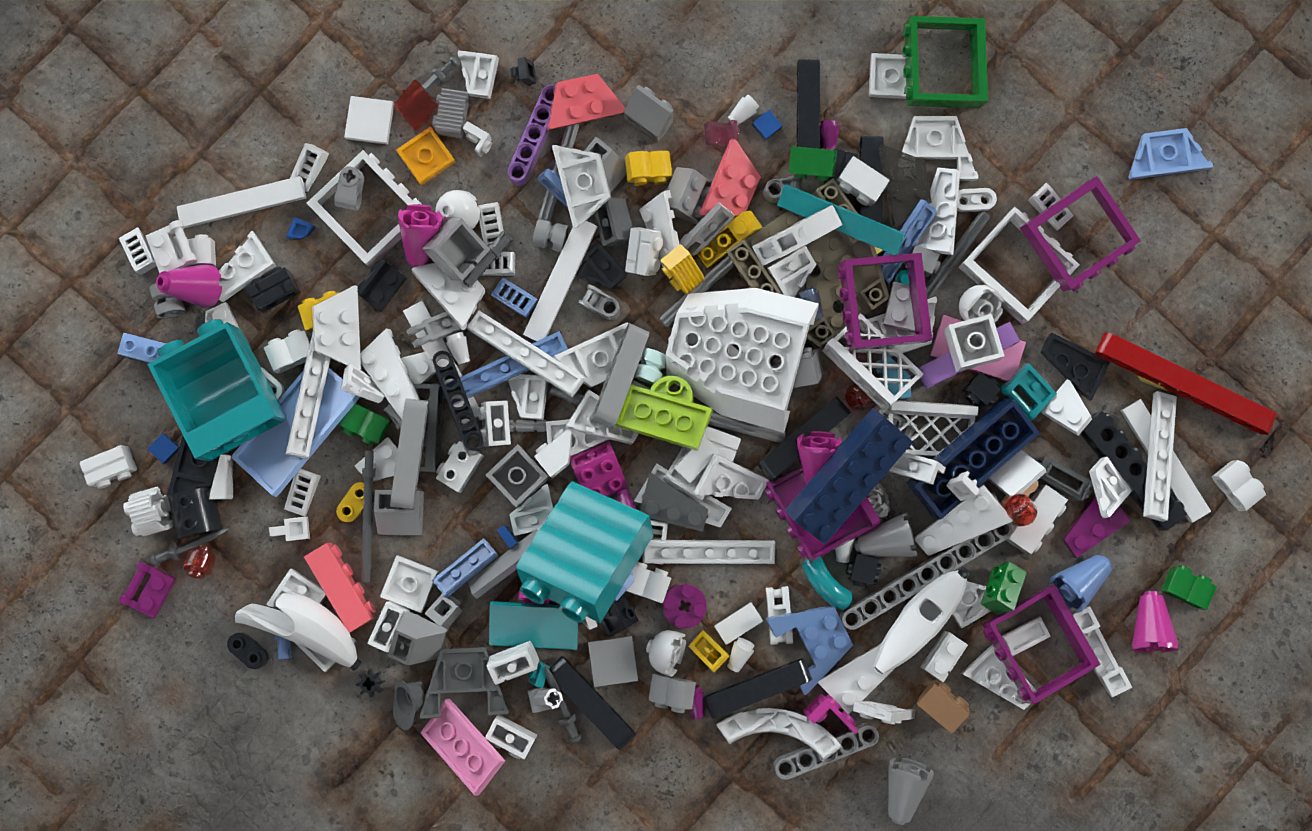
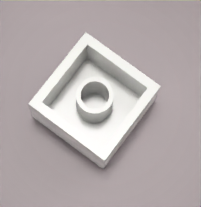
M992 314L950 324L944 329L956 372L997 362L1004 357Z

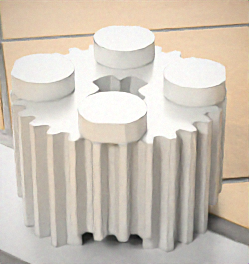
M158 486L133 493L129 496V502L124 503V512L131 518V522H133L131 525L132 532L136 536H147L168 530L173 526V521L169 519V511L171 509L168 496H163Z

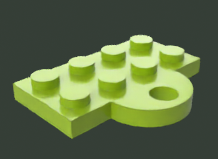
M666 376L657 380L650 390L630 385L615 426L698 451L713 410L712 408L693 403L692 389L684 379L677 376ZM672 384H679L681 386L677 392H670L669 387Z

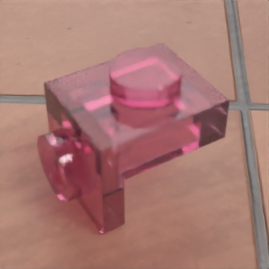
M732 120L728 123L708 121L704 124L706 145L727 147L730 140L735 139L738 141L739 129L737 120Z

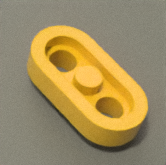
M363 482L354 484L338 505L336 512L340 520L353 522L363 512L364 494L362 497L357 496L359 489H362L364 492ZM346 507H349L351 509V513L349 515H345L344 509Z

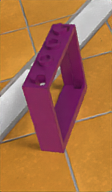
M1098 176L1088 180L1020 227L1052 277L1061 285L1060 288L1063 292L1078 290L1084 285L1083 281L1089 278L1091 280L1101 274V268L1104 266L1108 268L1119 261L1117 257L1121 254H1124V256L1128 255L1136 249L1134 245L1141 241ZM1091 191L1125 243L1072 279L1037 227Z
M922 253L846 259L839 263L837 277L839 280L841 279L840 299L844 302L842 319L847 327L845 339H847L849 350L918 344L932 340ZM906 262L916 335L861 340L852 267Z
M1056 585L1046 586L1016 604L1014 611L996 615L982 623L986 639L992 642L995 647L996 657L1004 663L1008 678L1018 688V696L1027 704H1036L1101 665ZM1044 598L1081 663L1032 691L996 625Z

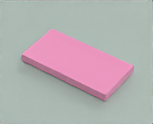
M946 315L942 316L929 355L930 357L937 359L950 352L944 329L950 324L962 322L961 320ZM1020 340L1017 344L1003 350L1004 357L997 362L970 368L969 370L978 373L982 372L984 375L1008 382L1017 372L1026 342Z
M445 699L441 704V718H431L420 732L474 796L481 794L505 762L503 757L451 699Z

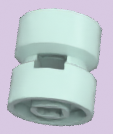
M644 347L640 358L641 364H638L634 378L653 385L662 378L661 369L666 367V355Z

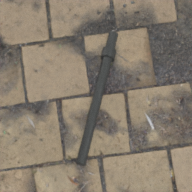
M372 450L365 451V468H362L364 504L361 582H370L373 478L376 475V468H373L374 451Z

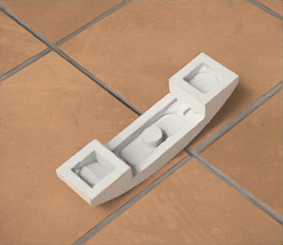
M1088 606L1082 612L1072 614L1101 664L1094 668V671L1109 695L1114 697L1132 688L1122 667L1118 666L1099 630L1101 626L1091 607Z

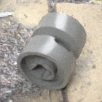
M538 219L533 235V246L543 249L549 246L550 250L561 253L567 241L569 226L560 223L552 225L551 221Z
M156 284L149 287L152 300L156 301L154 308L157 318H171L185 313L183 300L161 293Z

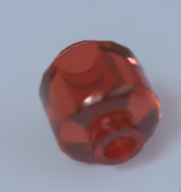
M856 383L851 384L846 389L845 400L852 409L862 411L875 404Z
M1015 494L1009 497L1004 504V509L1013 520L1012 523L1016 526H1028L1037 517L1038 510L1036 505L1025 494Z
M199 545L197 548L187 551L183 563V569L187 572V576L204 579L205 576L211 575L216 561V556L210 552L211 548Z

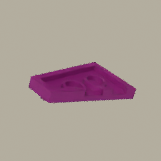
M1095 496L1062 540L1074 558H1078L1130 522V519L1120 506L1110 517L1103 518Z

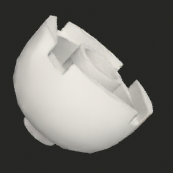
M453 190L442 195L436 204L435 210L436 213L438 210L442 215L441 226L443 227L450 218H462L473 229L478 223L480 216V207H477L475 196L470 192Z
M975 285L965 291L960 298V316L966 321L992 314L995 323L1003 312L1001 305L1002 302L1004 303V299L998 291L987 285Z
M666 630L660 632L653 640L648 642L646 652L649 653V661L656 671L667 676H673L677 672L674 667L676 663L681 664L686 646V640L682 639L685 637V634Z

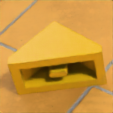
M704 630L688 646L714 673L729 657V654Z

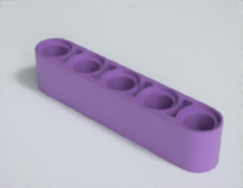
M547 85L543 88L509 165L508 175L515 186H524L528 182L550 132L547 129V125L550 120L553 101L547 100V97L554 94L555 85ZM542 113L549 115L546 120L538 119ZM534 132L541 134L538 139H531L530 135ZM529 151L532 153V156L528 159L521 157L524 152ZM516 171L524 172L520 178L513 177Z
M1010 322L996 328L1003 350L1020 342ZM950 352L918 368L923 373L920 379L925 389L962 372H956Z

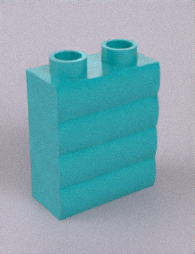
M215 319L201 325L197 329L200 337L187 344H184L183 340H175L163 345L157 351L160 358L147 364L194 458L204 461H211L287 420L242 330L228 322L223 323L221 319Z
M572 481L516 565V570L522 582L520 591L528 599L538 604H543L546 598L561 604L559 610L575 622L582 623L588 617L601 623L653 537L650 516Z

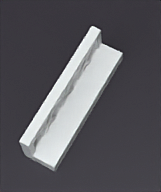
M904 452L889 472L933 485L937 472L944 474L946 467L938 461Z

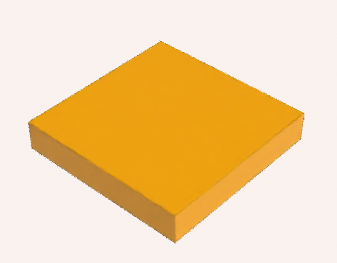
M431 126L396 149L421 186L456 162Z

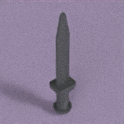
M449 57L450 60L440 70L435 68L432 71L434 75L407 100L398 114L400 117L414 109L441 82L444 84L447 82L446 75L455 66L459 67L457 57Z
M229 528L210 532L178 547L175 543H172L167 551L158 555L153 554L150 557V562L154 566H160L161 562L171 558L174 561L179 560L180 553L213 540L228 531Z
M544 666L550 688H555L556 691L560 692L549 668ZM563 699L558 707L562 715L558 721L562 726H566L570 736L568 738L571 743H578L581 740V733L577 732L574 724L576 715L569 714Z

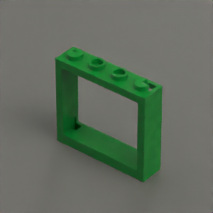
M910 16L903 24L904 30L902 31V36L905 37L902 55L905 57L903 77L906 78L904 94H906L907 106L981 108L988 102L985 18ZM917 29L969 30L972 95L919 93Z

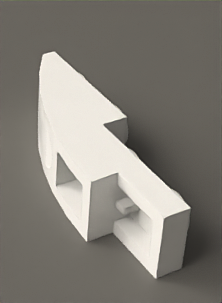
M831 205L755 244L753 249L760 263L764 266L842 225V222L834 206Z

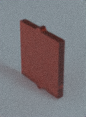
M414 79L408 88L402 91L403 94L395 102L394 106L414 131H417L426 120H429V116L437 108L438 104L420 82Z

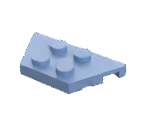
M1187 128L1145 133L1141 136L1129 174V180L1208 170L1213 167V163L1211 161L1208 162L1200 152L1202 148L1193 140V136Z

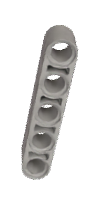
M631 323L627 325L594 409L593 420L611 428L616 424L649 337V331Z
M405 399L391 493V507L414 509L428 413V401Z
M869 723L854 726L858 730L856 734L850 729H846L832 735L840 745L844 738H851L852 743L848 748L842 747L823 761L811 747L806 745L776 758L774 770L781 779H791L875 745L879 739L878 731ZM871 729V738L868 740L862 739L863 731ZM803 754L811 756L808 764L800 763L799 760ZM787 762L790 764L789 771L785 773L780 772V764Z

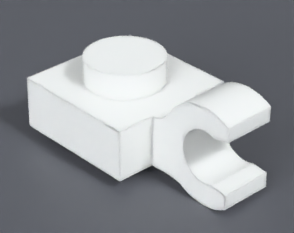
M308 517L284 519L285 526L269 527L270 536L286 535V541L310 539Z

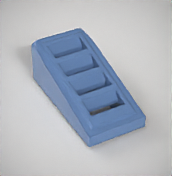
M505 278L501 279L491 296L526 319L538 303V299ZM507 285L508 289L503 296L498 295L503 287ZM513 289L515 293L512 295L509 301L506 300L507 296ZM519 294L522 295L517 304L514 305L513 302ZM525 299H528L529 301L522 310L520 306Z

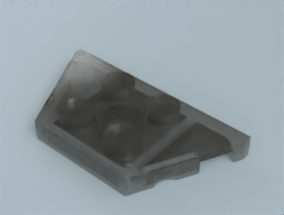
M881 145L878 147L883 176L890 180L885 187L891 226L894 229L907 221L921 199L929 204L932 203L925 160L886 145Z

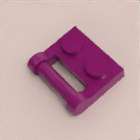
M139 561L137 565L138 570L126 592L121 594L118 601L151 618H156L177 578L146 562ZM146 572L151 574L138 600L133 599Z

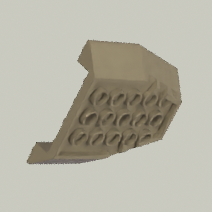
M834 179L825 183L812 194L857 213ZM788 210L746 240H742L726 251L750 288H758L781 294L767 268L787 255L762 266L753 246L793 226L806 217ZM832 230L806 244L816 263L815 267L819 269V275L815 278L808 275L806 282L794 297L801 298L799 292L811 287H816L817 291H820L824 316L815 320L814 325L809 326L806 337L817 347L823 345L846 327V323L842 319V312L836 313L832 308L835 301L841 302L844 306V302L840 299L841 279L839 280L837 277L839 263L846 259L878 257L875 246L837 230ZM880 265L852 267L858 315L861 313L864 316L890 298Z

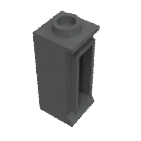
M1047 455L1039 458L1038 461L1042 462L1041 465L1046 469V473L1038 479L1039 481L1075 501H1083L1089 497L1092 492V480H1088ZM1053 467L1080 482L1079 490L1076 491L1049 476L1050 469Z

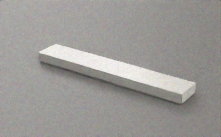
M298 176L177 206L179 220H182L184 228L306 199L303 179Z
M585 221L578 228H572L523 335L535 341L547 337L598 226Z
M423 301L403 310L411 327L431 318ZM422 330L415 335L417 338L426 336V333ZM443 338L422 345L424 352H428L432 358L438 351L450 353ZM441 359L437 362L440 367H445L449 363L446 359ZM454 361L459 377H462V374L456 362ZM454 379L446 380L445 384L453 381ZM473 396L468 400L474 416L477 418L479 406ZM464 401L461 402V403H458V404H456V405H454V406H455V407H461V406H463ZM463 419L461 421L463 424H466L471 420Z
M481 311L476 313L466 327L470 332L571 397L574 396L585 380L584 377Z
M313 332L285 452L287 455L306 459L309 458L330 363V357L314 351Z
M1156 391L1153 393L1143 516L1164 522L1168 520L1177 396Z
M1140 399L1120 410L1148 455L1151 414ZM1173 451L1170 492L1174 498L1179 499L1183 503L1184 510L1188 514L1186 517L1190 523H1193L1210 513L1211 510Z
M650 540L643 552V563L775 564V541Z

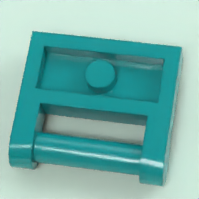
M1025 363L1008 382L1000 387V392L1004 396L1007 395L1010 399L1015 400L1030 421L1057 394L1030 363ZM1016 386L1034 403L1031 408L1014 391Z

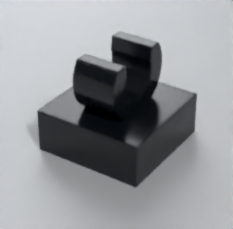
M526 57L517 59L518 67L510 68L511 77H516L517 81L521 80L527 85L536 84L534 63Z

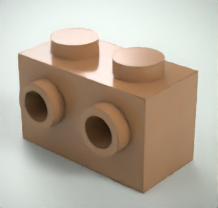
M934 679L917 698V705L953 734L970 715L969 704L962 697H955L950 692L949 686L941 681L939 683Z

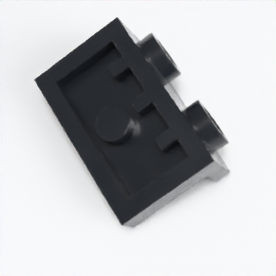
M383 259L380 263L374 264L370 271V276L367 280L364 279L357 288L358 295L380 312L384 310L407 279L406 276Z
M624 593L617 601L614 600L601 621L609 638L638 622L635 611L632 609Z

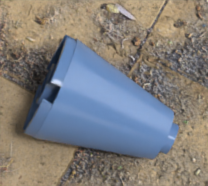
M1095 555L1054 574L1049 579V585L1052 583L1056 585L1069 610L1073 607L1077 609L1076 613H1080L1087 607L1111 573V562L1105 556Z

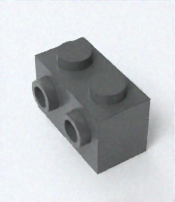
M610 198L595 212L603 247L623 246L629 243L630 230L633 228L626 199Z

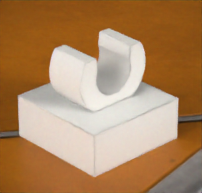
M968 471L961 473L956 478L950 479L946 485L960 501L975 497L979 492V488L976 486L977 481L975 479L971 481L967 477L969 475Z

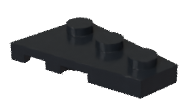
M1054 333L1048 335L1040 352L1089 401L1093 399L1110 364L1109 361Z

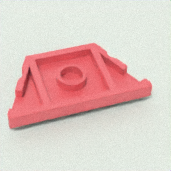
M599 74L557 82L555 84L554 100L551 105V115L547 129L552 130L624 114L625 107Z
M732 139L729 141L698 215L706 216L718 202L732 211L734 216L747 211L761 176L737 140Z

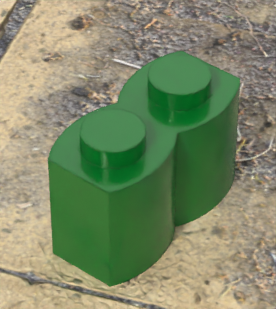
M354 404L338 425L343 427V432L353 437L356 433L362 436L361 441L373 446L374 443L380 444L392 421L358 404Z
M1183 565L1170 567L1161 591L1194 608L1207 610L1217 588L1216 585L1211 583L1212 579L1200 574L1197 577L1191 573L1192 570Z

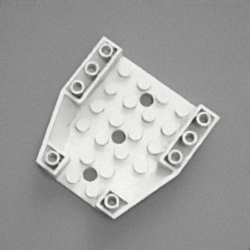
M758 288L688 294L676 313L666 351V376H677L684 379L690 385L694 397L722 416L784 433L790 411H787L801 355L809 326L814 325L819 304ZM694 333L697 335L698 341L694 346H690L687 340L689 335ZM733 344L739 347V353L735 357L729 355V347ZM778 355L782 363L778 368H773L770 364L771 358Z

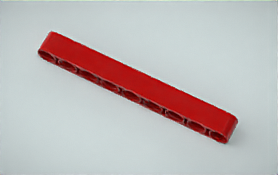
M1107 332L1103 333L1095 351V354L1100 358L1157 385L1160 383V386L1259 434L1269 435L1277 417L1276 412L1117 335Z

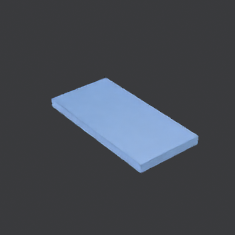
M329 367L309 458L360 398V396L342 390L343 379ZM304 370L278 400L287 420L241 444L231 456L234 461L275 497L281 493L308 460L285 454Z

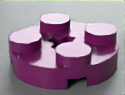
M676 585L667 592L664 598V615L672 625L678 628L694 627L702 621L706 613V599L703 593L692 585ZM681 600L691 603L688 607V612L679 610L678 607L681 606Z

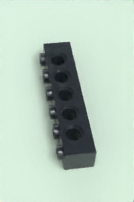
M1103 411L1097 412L1091 416L1092 420L1080 435L1099 458H1109L1132 490L1129 495L1144 512V483L1147 476V464L1141 458V452L1136 447H1132L1127 441V435L1122 430H1118L1113 424V418ZM1103 430L1108 434L1107 441H1104L1101 437ZM1117 447L1122 451L1121 458H1118L1115 454ZM1131 464L1136 468L1135 475H1132L1129 471ZM1170 493L1168 520L1162 522L1149 519L1159 531H1168L1188 514L1184 510L1183 503L1179 499L1174 498Z

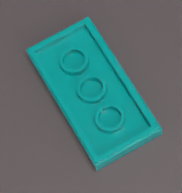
M491 601L489 645L518 646L531 641L535 648L577 650L578 622L566 617L559 610L560 605Z

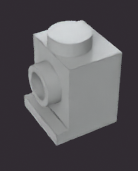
M441 594L425 614L437 625L446 628L448 631L450 625L463 611L459 608L461 603L452 595L446 598Z

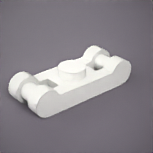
M783 586L781 589L766 588L768 617L783 616L784 614L791 613L788 586ZM774 598H782V604L774 605ZM769 627L770 645H778L779 642L793 644L792 629L776 638Z

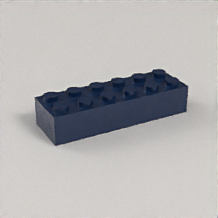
M1002 398L932 459L946 467L944 474L937 472L933 485L912 478L906 484L932 516L942 519L962 502L946 486L950 479L956 478L961 473L968 471L969 475L967 477L971 481L975 479L977 481L976 486L979 487L1040 433L1015 400Z
M872 408L791 502L785 512L797 524L825 545L911 446L913 441L886 417Z

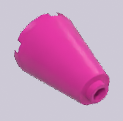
M408 205L406 210H399L398 222L406 260L412 266L417 267L428 263L429 256L422 248L440 230L442 215L438 210L437 213L431 211V207L428 205Z
M202 264L162 271L156 279V285L161 293L200 307L215 305L222 293V286H219V279H222L221 274L213 265Z
M813 431L810 432V436L804 437V434L797 438V447L806 485L842 444L840 437L836 439L833 433Z
M1146 591L1143 596H1140L1132 640L1133 651L1144 653L1161 651V653L1179 650V643L1164 597L1158 595L1157 591Z

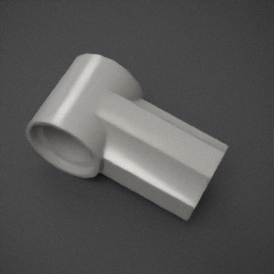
M543 686V688L537 687L528 690L532 713L558 708L563 700L562 693L556 691L555 688L548 689L547 686Z

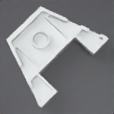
M957 116L913 117L893 181L914 180V159H956L957 170L960 172L959 181L978 180V174L973 167L971 154L968 153L965 145L966 141Z

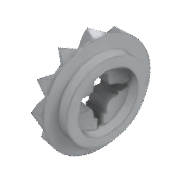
M880 483L867 495V498L878 517L882 518L890 512V501L888 500L889 495L886 494V489Z

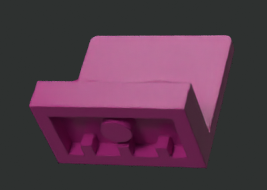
M609 441L570 457L572 468L580 485L604 496H610L628 488Z
M820 693L803 710V713L814 724L817 721L819 723L823 721L829 714L827 711L831 709L855 734L858 732L854 727L857 722L845 710L841 713L839 711L841 706L829 694L825 697Z

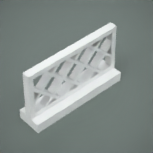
M861 313L858 315L859 322L866 328V334H861V338L866 340L886 338ZM845 327L826 344L822 351L886 412L923 376V373L895 346L882 347V349L868 348L849 350V347H843L838 341L845 337L847 327ZM856 352L867 353V363L859 362L856 359ZM871 353L882 354V363H871ZM886 354H894L897 357V364H887ZM872 368H883V378H875L872 375ZM887 368L898 369V379L887 378ZM902 369H909L915 377L912 380L902 379ZM887 383H898L899 392L895 396L888 390Z
M897 400L888 409L887 419L893 424V414H901L907 421L898 429L902 431L910 424L917 432L910 439L913 441L920 436L926 443L920 450H915L911 445L910 449H907L905 452L914 455L937 456L941 451H936L932 444L940 437L946 442L947 446L951 444L943 434L953 427L960 436L963 432L955 424L961 418L969 419L968 428L975 423V415H978V406ZM918 416H923L928 423L918 430L912 421ZM944 417L950 424L940 432L934 425V422L938 418ZM931 425L938 434L928 441L922 432Z

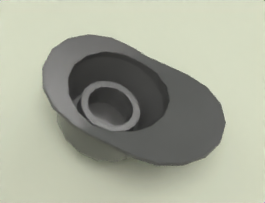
M397 680L395 683L392 707L393 717L399 728L403 730H409L412 727L415 713L423 708L425 701L424 684L420 681L406 683L402 680Z

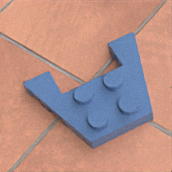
M832 605L809 609L799 613H787L783 616L765 618L776 638L796 628L814 664L808 668L812 680L799 686L804 695L808 694L818 681L853 646L835 607Z

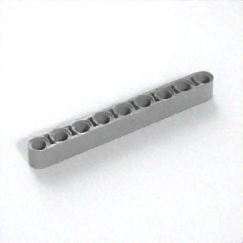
M1011 522L1005 524V532L1002 535L997 533V528L983 533L982 535L986 537V544L984 546L979 545L978 537L980 535L946 548L844 609L840 614L844 627L853 630L861 627L921 591L936 578L948 572H953L1008 539L1013 533V525ZM963 545L968 550V554L964 558L959 554V549ZM943 557H947L949 560V566L946 569H943L940 565ZM924 568H928L931 572V576L927 580H924L921 576ZM906 579L912 582V587L909 591H905L902 587L903 581ZM890 590L893 593V599L887 603L883 596L886 591ZM871 601L874 603L875 609L872 613L867 614L864 609L865 604ZM849 613H854L856 616V621L852 625L846 623V616Z

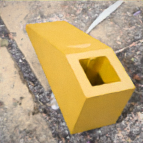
M752 211L742 212L728 223L697 255L706 268H709L728 255L726 251L742 240H746L763 227Z

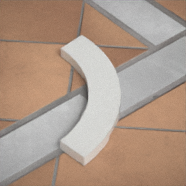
M759 708L743 713L740 712L716 724L729 744L744 736L755 733H781L804 742L823 761L842 748L834 736L821 725L813 724L810 719L803 715L783 709Z

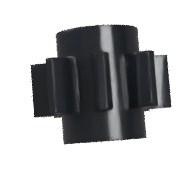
M368 669L367 676L364 673L359 674L361 681L356 686L361 687V695L366 692L369 693L371 698L374 696V690L378 693L383 691L380 685L386 681L381 680V671L374 674L372 669ZM367 681H374L375 685L371 687V685H367Z

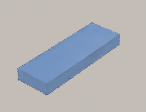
M483 538L432 581L447 598L497 558L498 554Z

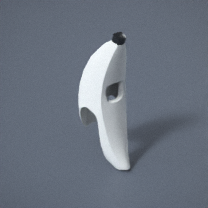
M962 566L957 571L948 572L936 578L904 606L881 644L874 666L877 672L883 674L903 664L937 635L961 601L966 589L967 578L971 574L969 570Z
M283 593L275 603L281 611L258 604H249L238 610L235 614V623L256 627L298 643L341 665L349 667L353 671L359 668L362 663L357 658L356 647L350 633L342 622L327 608L305 596Z

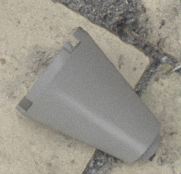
M907 513L900 514L858 536V540L854 541L857 553L868 557L917 556L916 550L912 551V549L916 548L911 525L908 520H904L908 519Z
M892 758L888 765V815L894 823L904 825L911 821L933 779L934 773L932 769L928 772L926 765L915 760L902 758L901 762H895L896 758Z

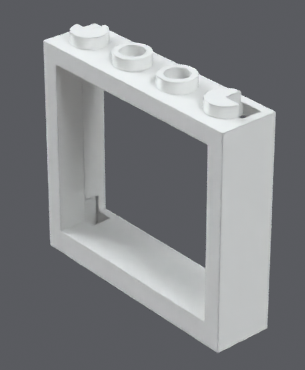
M362 150L345 166H351L359 170L367 163L407 205L421 204L416 198L412 200L407 195L409 191L402 183L397 185L393 181L395 177L387 168L382 170L378 166L380 161L372 153L368 155ZM339 172L307 204L371 268L402 239L400 227L398 224L367 253L321 206L336 192L340 176Z
M1014 207L961 263L959 268L977 285H987L998 291L1004 299V303L1002 302L1001 306L1021 324H1024L1031 319L1061 285L1054 280L1027 309L974 261L1009 221L1020 231V227L1030 221L1025 212L1022 213ZM1038 226L1037 228L1068 274L1071 275L1080 264L1072 258L1073 255L1071 253L1065 252L1060 247L1057 240L1049 238L1044 233L1043 228Z

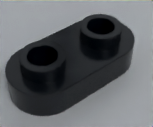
M239 632L229 637L227 641L228 650L248 668L259 669L266 665L268 661L267 651L248 634ZM236 640L241 642L240 648L235 646ZM253 654L257 655V662L252 661Z

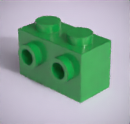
M791 146L789 173H794V178L807 179V175H816V180L828 181L829 177L835 176L837 150Z
M1010 561L994 566L980 605L996 615L1014 611L1026 572Z

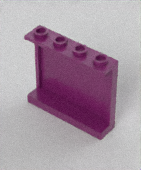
M801 467L771 484L769 481L766 482L767 490H765L768 499L770 502L775 501L778 507L775 510L780 520L787 522L789 526L786 528L792 540L796 538L800 545L797 547L803 559L807 557L809 562L820 558L880 525V518L866 497L824 545L785 512L786 508L806 486L803 468Z

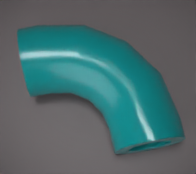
M821 557L812 562H809L808 559L805 560L802 567L815 591L839 610L846 609L852 601L851 592L832 577Z

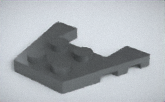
M485 647L440 650L420 713V719L441 718L440 695L446 693L488 692V715L508 714L499 684H494L488 671L487 663L489 656Z

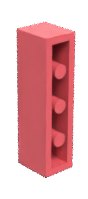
M326 543L304 556L345 628L351 633L375 619L374 613L376 610L370 601L367 602L363 594L365 592L359 582L355 583L351 576L353 575L351 567L342 561V552L336 544Z

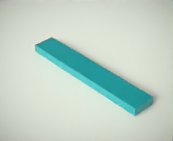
M784 185L777 206L807 218L833 205L842 222V225L834 230L891 254L898 255L906 236L905 233L790 185Z

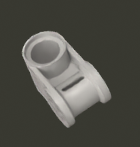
M351 166L341 170L334 199L336 207L355 211L359 210L364 183V175L360 170ZM353 175L356 176L355 180H354V179H351V180L348 179L349 176H353Z
M790 176L768 181L763 190L764 199L769 203H778L784 185L787 184L802 190L801 182L803 178ZM774 187L778 190L779 194L772 195L768 189Z
M588 285V291L583 299L579 300L578 304L606 320L617 319L620 315L618 302L598 288ZM607 305H614L616 309L613 313L608 314L604 312Z

